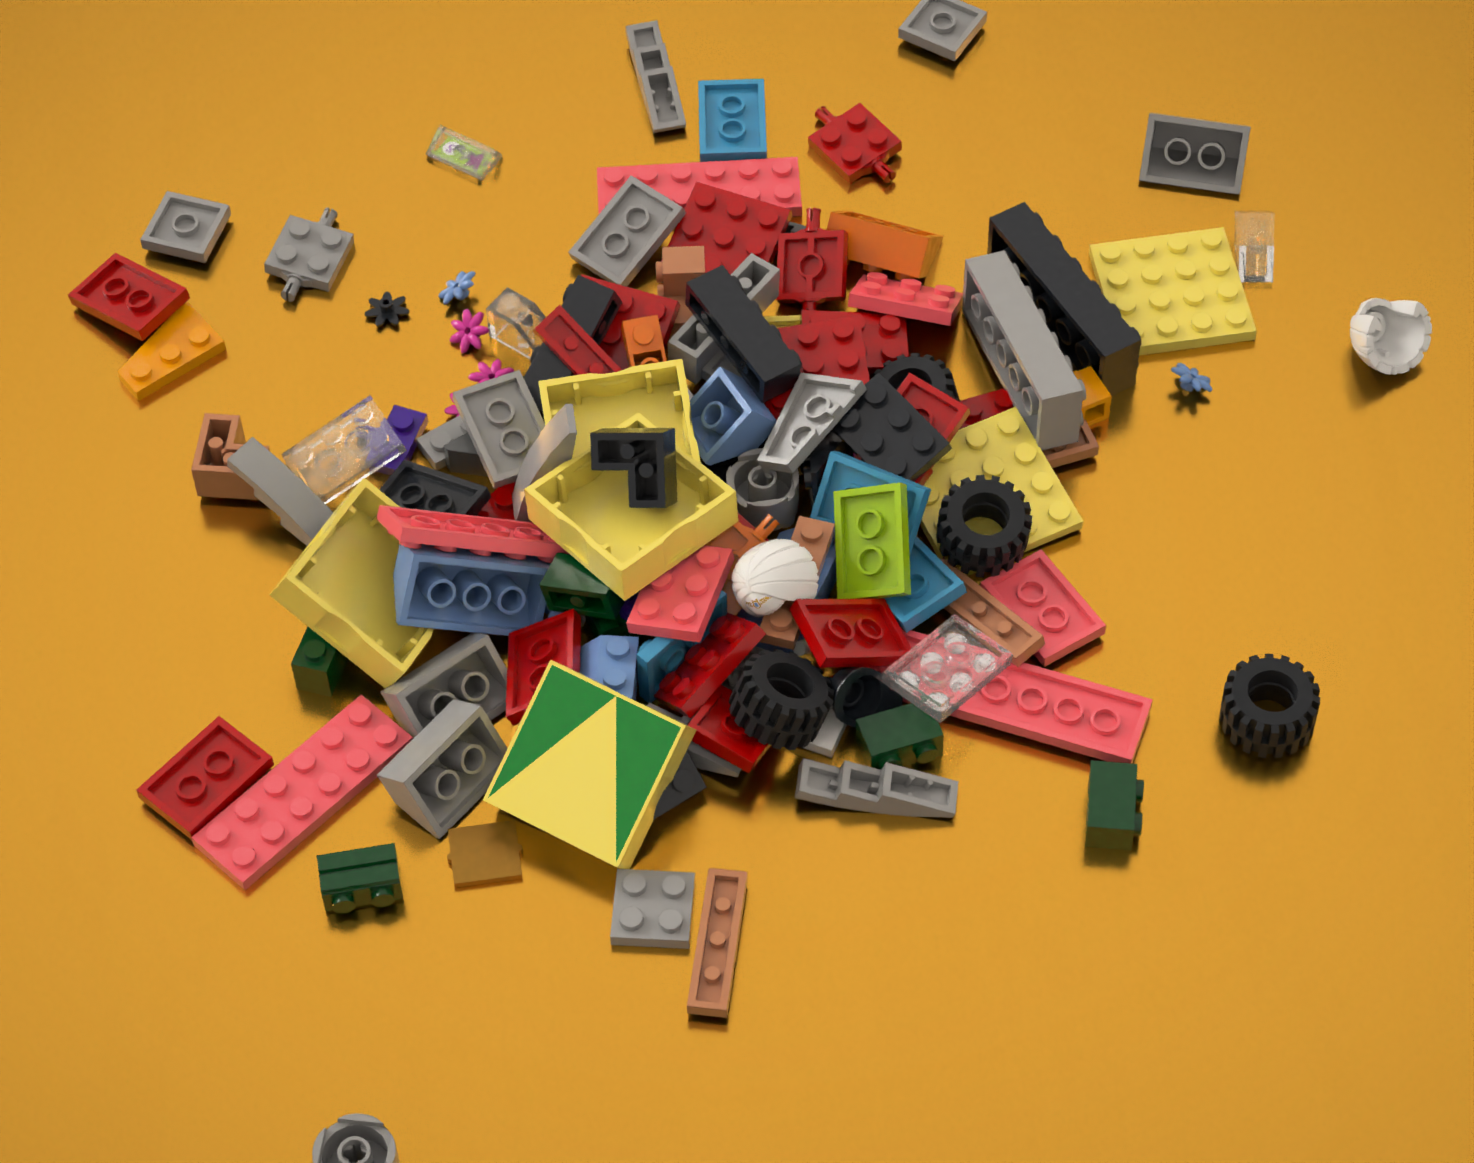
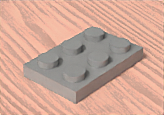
M631 175L568 253L571 259L604 280L627 287L686 213L682 206Z
M520 370L453 392L452 399L494 489L516 482L518 472L529 449L545 427L543 418Z

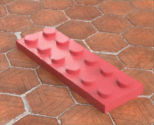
M798 157L597 168L599 214L632 175L683 208L687 204L695 183L700 182L790 209L792 216H802Z
M379 505L377 520L404 547L419 549L422 544L434 545V548L444 552H456L457 548L469 549L471 553L480 556H491L492 552L504 553L506 557L517 560H524L526 555L537 556L539 560L548 563L553 561L556 553L569 554L533 522Z
M360 695L191 837L193 845L240 887L246 890L378 777L377 774L413 737L363 695Z

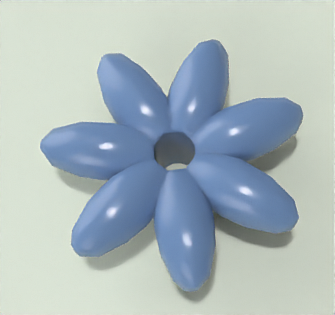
M461 271L455 281H447V288L442 290L438 296L440 299H443V304L449 303L454 296L459 300L465 299L470 293L468 288L474 285L471 279L476 273L474 271L468 273Z
M1177 363V367L1171 368L1172 372L1181 376L1179 381L1183 389L1192 392L1193 389L1201 391V388L1209 392L1212 391L1210 378L1198 375L1199 371L1197 368L1189 369L1183 363Z

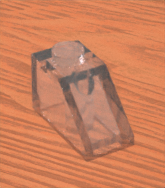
M1235 211L1234 248L1236 267L1241 282H1273L1275 213L1272 211Z
M507 287L486 308L489 336L530 359L536 346L541 345L543 342L533 332V329L546 318L535 302Z

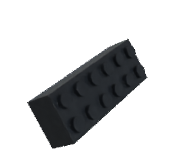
M1025 202L990 217L987 254L1005 250L1011 263H1016L1021 281L1024 286H1029L1031 289L1034 304L1037 309L1041 308L1044 312L1047 327L1050 332H1055L1057 335L1059 348L1063 355H1067L1070 358L1074 371L1091 366L1111 396L1136 384L1139 352L1142 344L1138 331L1126 323L1115 304H1110L1102 294L1097 282L1091 281L1083 272L1079 261L1075 257H1071L1063 248L1059 237L1051 234L1044 225L1041 216L1037 212H1033Z

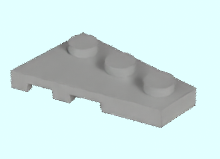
M801 372L757 459L762 469L794 473L867 390L861 380Z

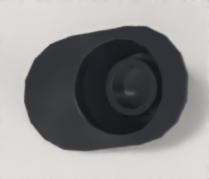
M844 667L834 674L833 677H827L831 682L830 688L834 690V702L831 708L834 710L836 718L856 728V719L900 707L903 704V692L899 683L874 669L867 667Z

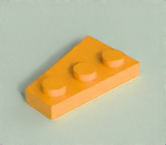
M187 301L117 371L119 380L140 401L225 351V342Z

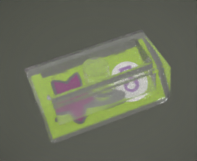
M439 125L426 152L427 156L480 180L487 176L502 157V154L497 150L443 125Z

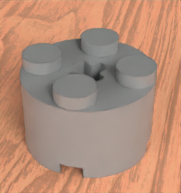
M763 448L752 449L738 456V461L732 467L730 465L726 473V484L736 491L738 513L755 528L768 513L773 519L764 529L775 519L780 525L773 531L788 528L794 523L799 509L798 468L794 473L762 469L757 459Z
M347 1114L338 1118V1122L331 1125L328 1129L325 1127L318 1134L312 1150L313 1163H400L392 1134L384 1127L380 1120L367 1114Z

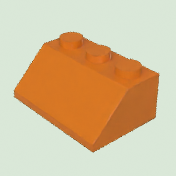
M849 210L831 212L827 231L845 230L848 233L847 265H850V261L853 260L863 263L862 269L869 272L882 273L883 269L896 272L894 278L899 280L926 277L943 240L942 235Z

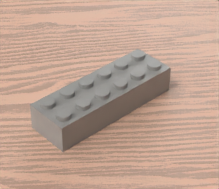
M1005 250L965 259L962 312L1004 390H1007L1013 406L1018 409L1034 436L1038 447L1041 450L1078 442L1079 429L1084 423L1081 410L1082 401L1086 399L1084 383L1074 375L1070 358L1061 352L1055 332H1050L1047 327L1044 312L1041 308L1037 309L1033 302L1031 289L1029 286H1024L1020 279L1018 266L1016 263H1011Z

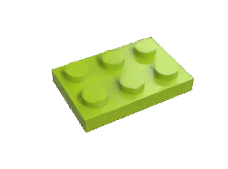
M899 482L833 491L837 599H877L911 595L907 485Z

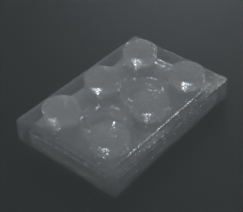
M370 395L281 455L290 470L327 504L407 450Z
M954 614L884 670L881 682L941 723L1011 665L1013 653Z

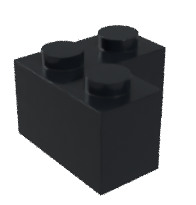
M602 428L590 433L592 470H628L629 508H667L677 503L675 428Z

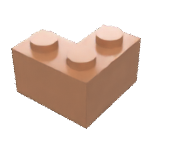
M704 246L662 247V262H656V283H663L657 285V295L677 300L681 305L668 341L693 315L685 305L686 282L705 274Z
M204 413L191 468L197 496L259 500L254 496V488L227 467V459L246 443L240 415Z

